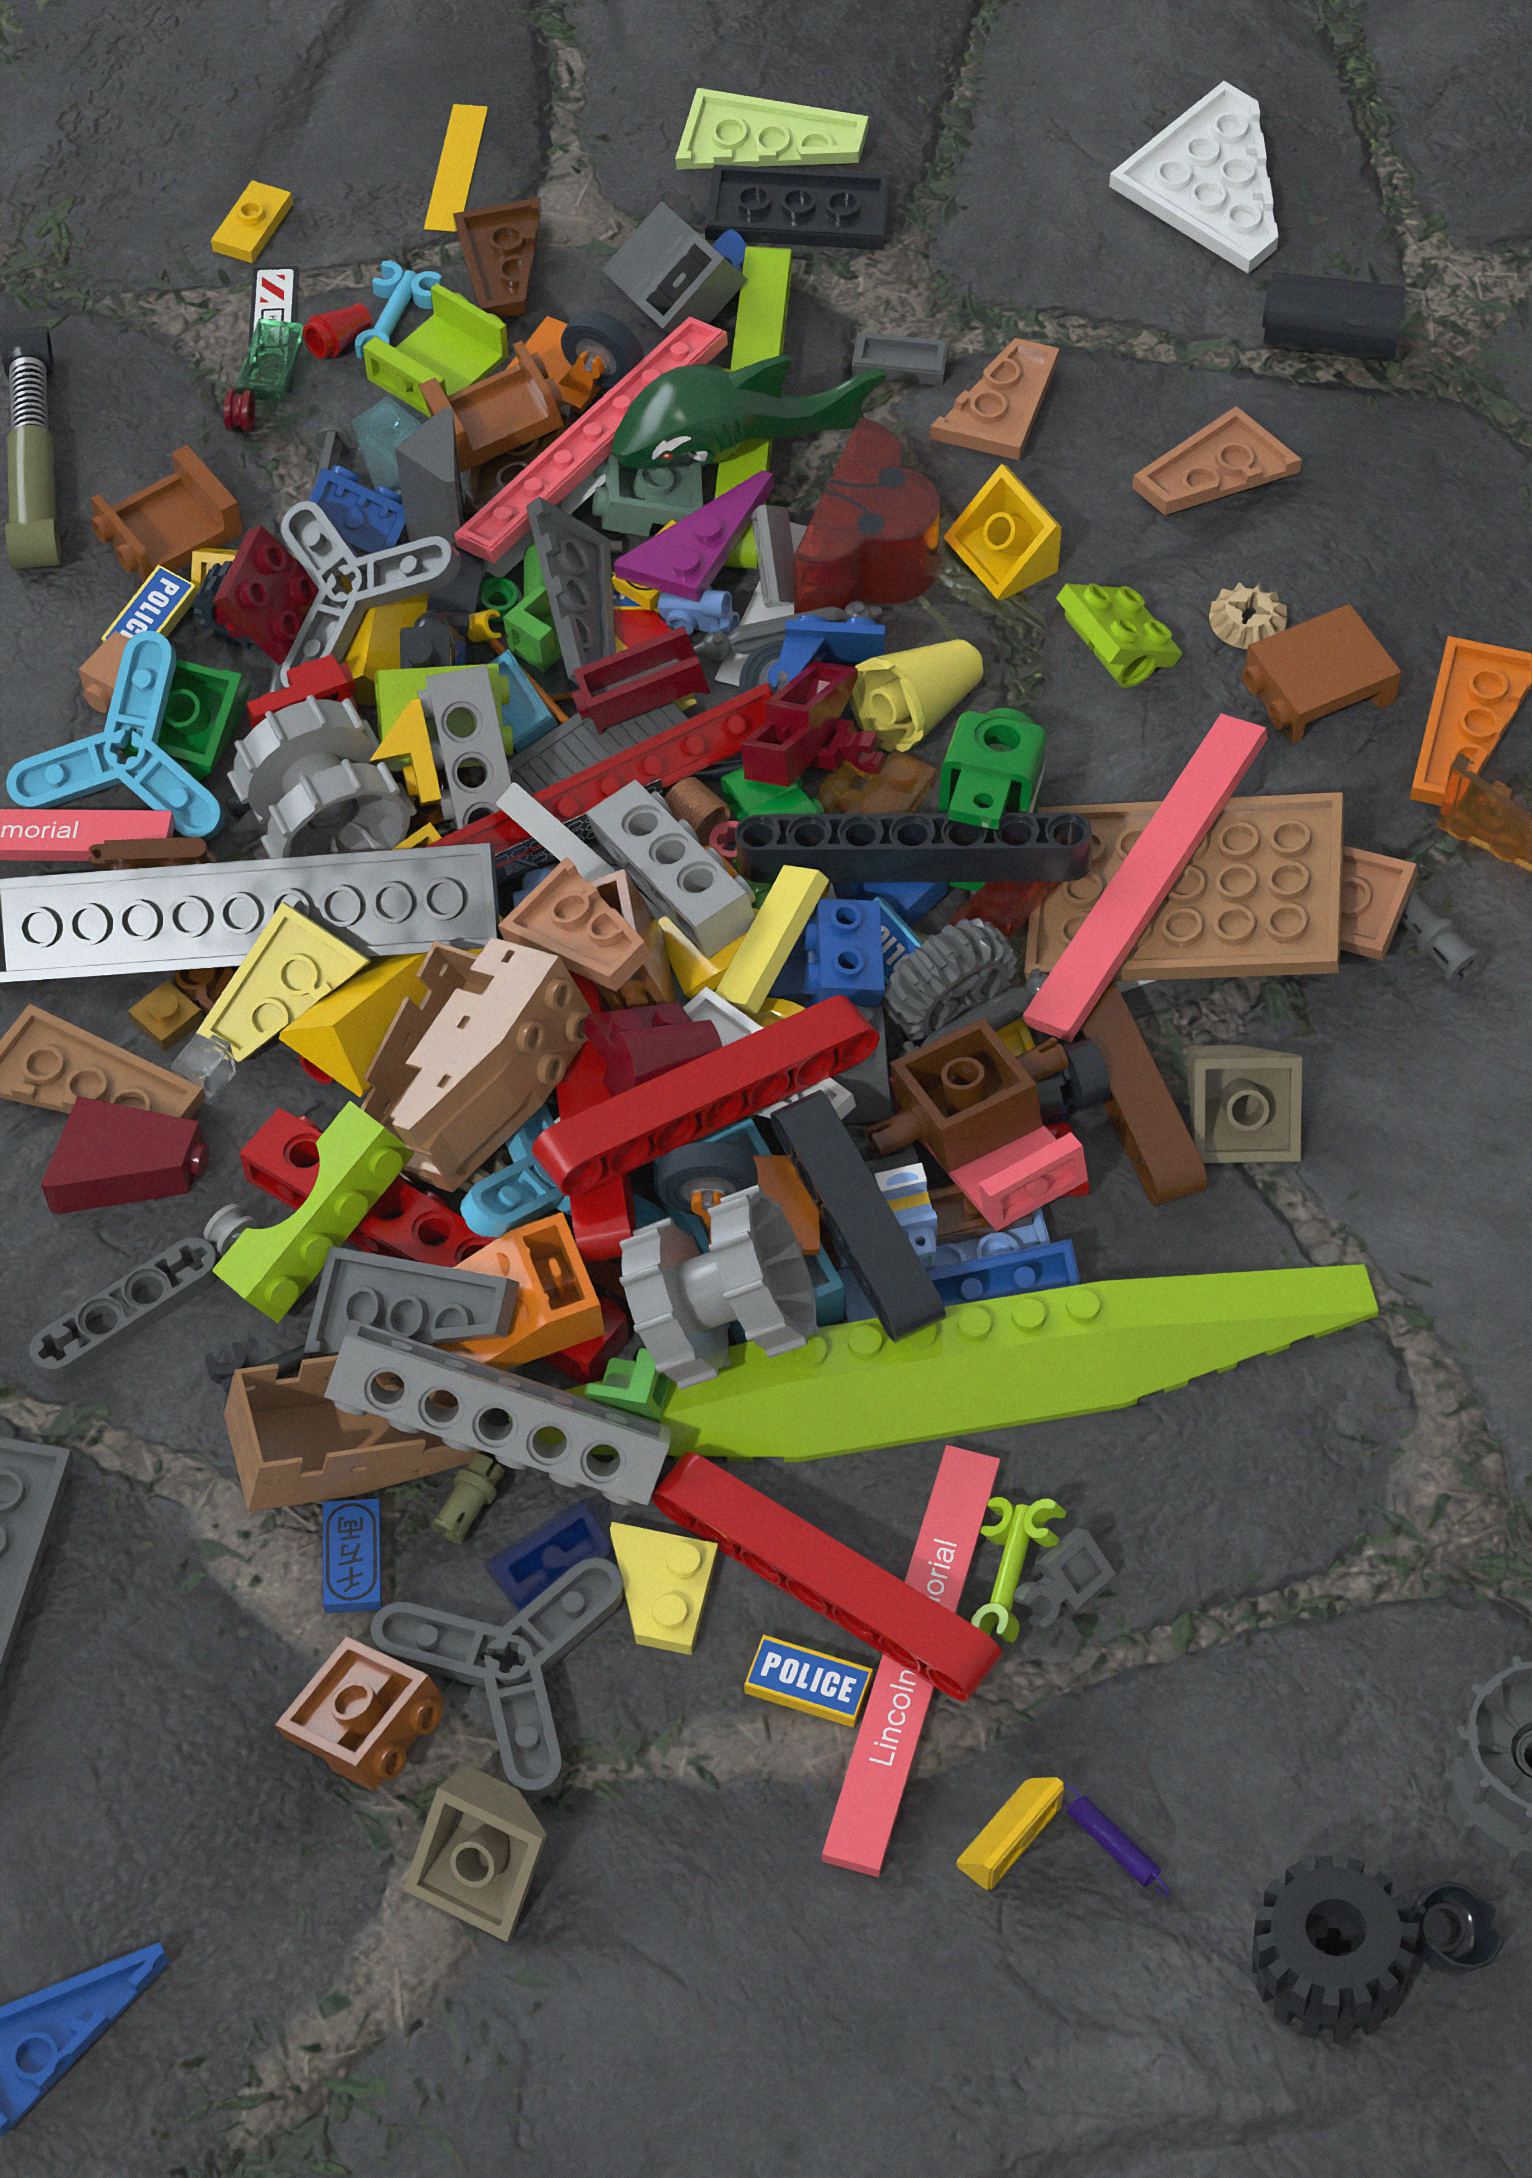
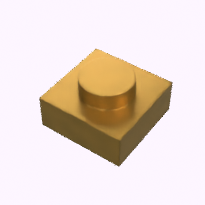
M168 980L128 1010L131 1023L164 1052L204 1021L201 1009Z

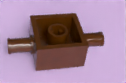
M985 1018L977 1020L890 1062L897 1104L902 1112L872 1127H866L864 1129L866 1140L871 1151L875 1153L876 1158L879 1160L917 1140L923 1143L926 1142L949 1173L1043 1127L1036 1082L1060 1070H1066L1069 1067L1067 1055L1062 1045L1058 1044L1057 1039L1052 1037L1047 1042L1015 1057Z

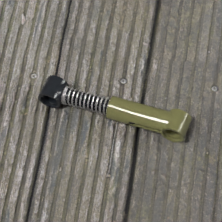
M47 326L0 331V348L6 377H10L11 431L7 436L9 522H6L5 527L9 561L12 570L59 566L62 564V553L56 517L54 438L48 430L46 387L47 373L54 372L50 333Z

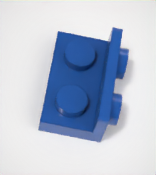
M334 465L332 471L323 468L315 480L316 483L308 501L315 502L332 518L351 547L368 555L395 547L405 524L403 505H401L402 496L381 486H377L374 492L359 485L360 477L340 466Z

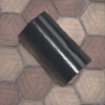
M1273 271L1270 291L1267 290L1263 313L1262 328H1265L1263 347L1393 362L1400 327L1404 286Z

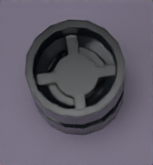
M1088 1037L1062 1045L1068 1058L1069 1067L1036 1082L1042 1123L1066 1116L1070 1106H1073L1078 1111H1084L1110 1101V1084L1103 1059L1097 1046Z

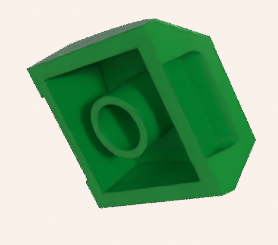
M176 659V667L157 746L196 781L204 778L211 773L218 763L236 729L252 688L251 683L242 674L225 669L220 671ZM131 736L127 746L120 748L127 758L137 757L139 753L132 746Z

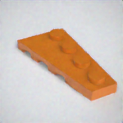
M1448 636L1409 799L1460 809L1532 687V653Z

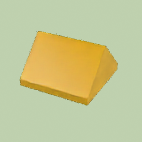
M1001 464L943 538L996 599L1004 600L1058 572L1062 527L1008 466Z

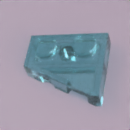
M386 396L354 418L352 423L359 449H361L367 473L370 475L374 487V492L377 486H381L400 494L401 488L395 447L423 424L390 397Z

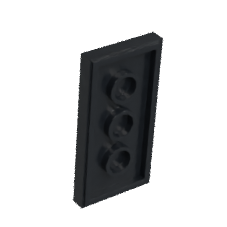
M714 164L705 223V240H717L723 233L733 229L742 237L744 242L884 250L891 175Z

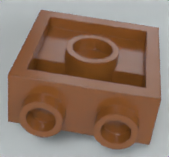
M346 1636L277 1721L275 1726L285 1739L324 1758L334 1772L374 1792L384 1779L393 1780L402 1772L406 1763V1751L420 1733L423 1735L429 1734L438 1726L442 1716L441 1706L445 1700L427 1674Z

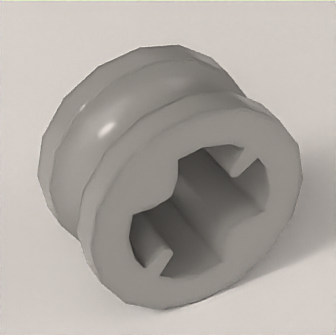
M229 1204L217 1211L209 1220L204 1230V1239L212 1246H217V1251L224 1256L246 1228L258 1229V1223L251 1216H245V1211L238 1204Z

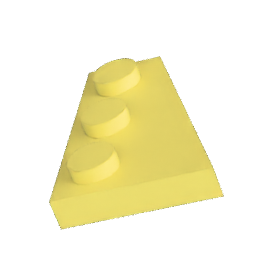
M282 902L196 1034L236 1061L243 1062L372 960L289 904Z

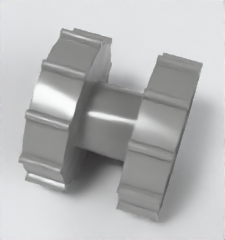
M309 695L304 702L290 705L275 713L271 711L266 712V719L253 728L243 741L238 740L234 743L238 750L234 759V770L229 772L227 776L241 803L246 804L249 802L259 823L264 824L269 820L267 835L262 836L261 841L271 859L385 851L393 849L406 839L405 835L409 829L410 816L415 815L417 810L408 797L402 783L396 784L385 762H380L377 766L369 764L370 759L380 744L367 720H361L350 699H345L341 703L332 700H316L313 695Z
M760 1184L720 1198L721 1204L708 1208V1213L711 1217L710 1231L712 1244L709 1245L711 1252L701 1255L695 1245L694 1236H688L682 1229L677 1227L672 1217L633 1231V1237L619 1242L623 1251V1277H620V1283L624 1286L628 1305L635 1323L634 1331L639 1333L646 1349L656 1363L657 1372H664L670 1379L676 1381L680 1390L719 1377L718 1369L731 1364L730 1357L728 1356L729 1341L727 1329L730 1328L729 1322L738 1319L745 1330L747 1341L753 1340L757 1346L766 1351L768 1358L808 1345L807 1337L819 1333V1328L816 1324L815 1297H817V1292L813 1288L809 1270L802 1253L803 1246L801 1243H798L790 1224L782 1212L781 1204L775 1203L769 1196L764 1194Z

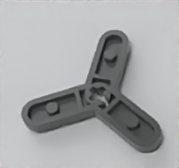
M303 501L291 507L282 520L281 533L283 539L319 589V592L283 663L280 677L284 688L289 687L286 671L298 667L304 662L333 654L339 665L367 609L437 590L448 585L460 570L461 558L459 552L445 538L432 536L358 557L332 518L315 502ZM343 575L352 581L353 590L346 594L345 585L341 581Z
M597 1557L584 1559L570 1568L503 1627L409 1602L391 1603L380 1609L372 1620L371 1635L375 1650L417 1670L485 1688L504 1775L508 1785L517 1788L524 1798L541 1799L550 1795L559 1786L563 1777L562 1757L543 1674L616 1611L624 1595L622 1576L616 1565L606 1559ZM510 1651L518 1652L519 1662L523 1666L513 1665L509 1673L501 1672L500 1662L493 1658H506Z

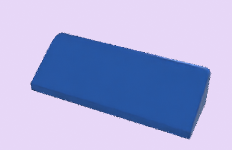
M1071 1239L1052 1241L926 1269L940 1295L944 1307L1081 1285Z

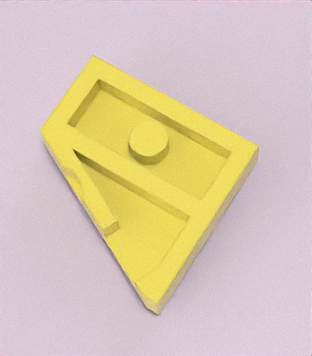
M612 1522L610 1527L611 1542L622 1576L624 1596L627 1600L636 1644L692 1655L718 1557V1544Z

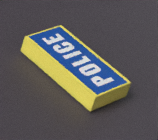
M158 565L102 636L103 643L115 631L130 639L142 631H155L167 638L193 604L199 591L193 583Z

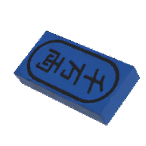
M379 1499L323 1502V1607L325 1614L382 1609L381 1505Z

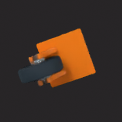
M586 310L578 313L569 324L547 316L525 344L530 355L536 352L539 353L549 375V378L545 381L553 378L561 392L564 405L571 404L573 411L579 414L584 412L602 387L607 389L613 388L643 360L641 345L632 331L615 317L596 310ZM517 355L506 369L518 364Z
M699 1142L678 1147L662 1158L658 1169V1190L661 1199L666 1205L679 1212L702 1216L709 1231V1245L712 1244L710 1231L711 1217L708 1213V1208L721 1204L720 1198L760 1184L764 1194L769 1196L775 1203L781 1204L782 1212L790 1224L798 1243H801L803 1246V1255H820L819 1212L787 1155L751 1156L743 1149L733 1145L717 1142Z

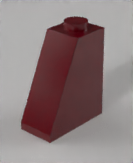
M77 1096L41 1186L50 1212L58 1214L189 1194L195 1176L202 1175L206 1169L209 1159V1146L204 1144L198 1121Z

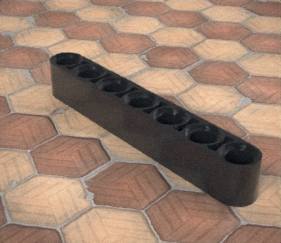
M1069 812L1003 813L998 830L948 820V813L759 814L741 820L734 832L739 871L745 879L756 883H774L784 865L819 870L829 879L828 883L1069 882L1085 877L1092 866L1091 825L1085 817Z

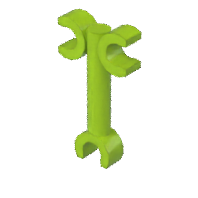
M995 1497L988 1501L987 1506L997 1515L1003 1516V1518L996 1526H981L980 1533L995 1545H1005L990 1603L978 1609L971 1621L972 1625L985 1632L988 1636L991 1635L993 1626L999 1622L996 1634L1004 1641L1014 1643L1018 1637L1019 1621L1011 1613L1014 1602L1013 1594L1018 1587L1030 1538L1043 1547L1058 1545L1059 1538L1049 1529L1043 1528V1526L1051 1518H1065L1066 1511L1051 1499L1038 1500L1031 1506L1019 1504L1016 1507L1003 1497Z

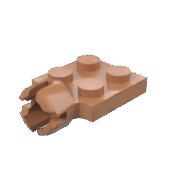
M1343 845L1340 950L1384 961L1418 875L1416 863Z

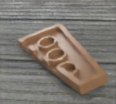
M32 1004L25 1008L0 1040V1098L70 1114L77 1096L189 1120L206 1099L203 1087Z

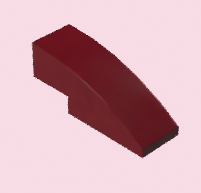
M813 661L766 701V722L741 742L744 779L789 787L809 766L833 731L858 679L857 668Z

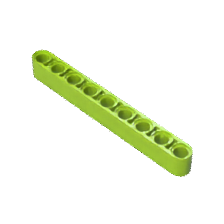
M746 246L742 274L748 280L740 288L731 370L733 371L765 359L783 355L791 285L792 249ZM773 438L743 440L736 451L719 462L715 499L762 470L769 472ZM752 522L722 567L758 569Z

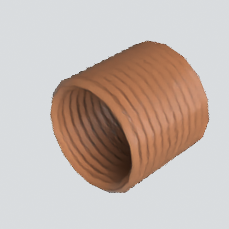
M696 777L680 780L664 797L672 812V817L677 822L685 819L695 831L702 847L709 845L710 833L718 824L729 821L730 806Z

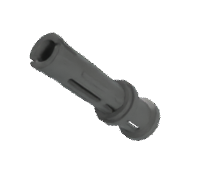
M1412 888L1400 922L1417 939L1418 952L1425 959L1432 958L1446 973L1445 980L1453 988L1466 985L1484 968L1487 956L1479 948L1472 949L1459 935L1458 925L1452 919L1440 918Z

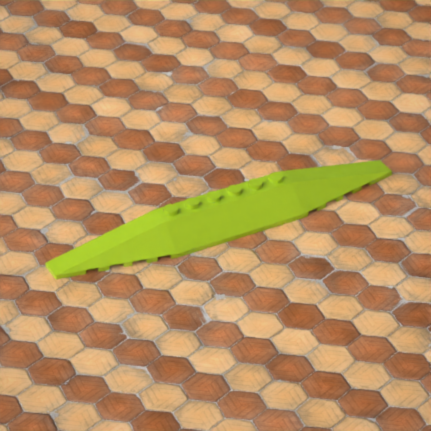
M1365 1264L1107 1280L944 1307L946 1312L944 1320L897 1343L892 1342L878 1318L818 1327L819 1333L807 1337L808 1345L772 1358H768L766 1351L757 1346L754 1341H749L728 1347V1356L730 1357L731 1364L718 1369L719 1377L682 1390L678 1388L677 1382L672 1380L661 1419V1424L671 1427L670 1446L666 1456H673V1461H678L685 1452L690 1451L700 1456L727 1457V1462H753V1457H784V1462H804L1122 1409L1137 1404V1400L1140 1397L1162 1389L1167 1393L1188 1385L1190 1379L1214 1370L1222 1373L1236 1368L1237 1362L1265 1352L1269 1356L1290 1348L1292 1342L1313 1335L1316 1339L1378 1316L1379 1309ZM603 1380L593 1382V1384L602 1385ZM587 1384L563 1390L588 1399L584 1395ZM508 1414V1420H509V1423H510V1422L512 1421V1419H511L510 1415ZM553 1426L543 1427L536 1432L537 1437L546 1444H558L566 1438L560 1429ZM606 1444L597 1445L589 1451L591 1455H613L614 1460L619 1456L615 1448Z

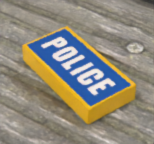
M763 1635L744 1684V1693L854 1728L872 1680L873 1669Z

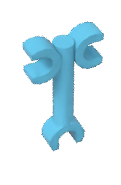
M382 262V276L387 280L374 277L372 280L373 292L380 298L390 299L374 328L357 335L355 339L357 358L362 359L364 357L363 346L375 336L390 345L389 337L411 297L418 307L433 309L431 291L428 290H431V287L436 283L443 286L440 274L432 271L417 274L410 270L403 273L401 266L396 262Z

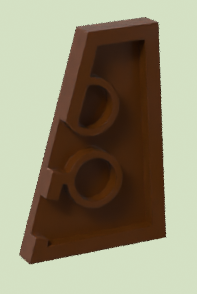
M541 197L453 213L455 231L477 307L488 314L491 313L498 318L526 314L542 212Z

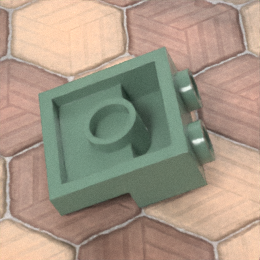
M686 452V454L678 456L667 464L647 469H635L623 465L619 469L618 460L611 454L595 471L594 478L605 474V483L601 487L597 486L595 489L592 515L601 516L602 529L649 536L652 523L666 525L671 520L679 522L703 507L700 463L688 456V452Z

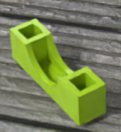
M351 1101L346 1104L316 1141L320 1157L319 1174L315 1186L304 1204L292 1216L278 1225L265 1229L246 1228L212 1270L241 1297L276 1323L280 1322L325 1266L329 1246L340 1247L415 1155L414 1151L406 1149V1145Z

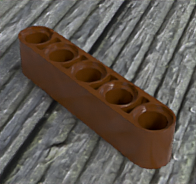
M1111 980L1075 1035L1073 1042L1088 1037L1097 1046L1110 1084V1101L1103 1104L1148 1200L1153 1206L1157 1207L1206 1191V1171L1196 1146L1116 983Z

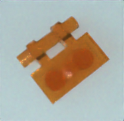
M878 741L873 752H877L880 749V741ZM895 748L886 758V762L879 775L863 772L855 768L850 761L843 760V764L835 774H829L819 786L820 794L816 799L822 805L825 814H830L835 806L846 811L844 814L913 813L935 784L937 769ZM858 776L869 780L861 792L851 788V785Z

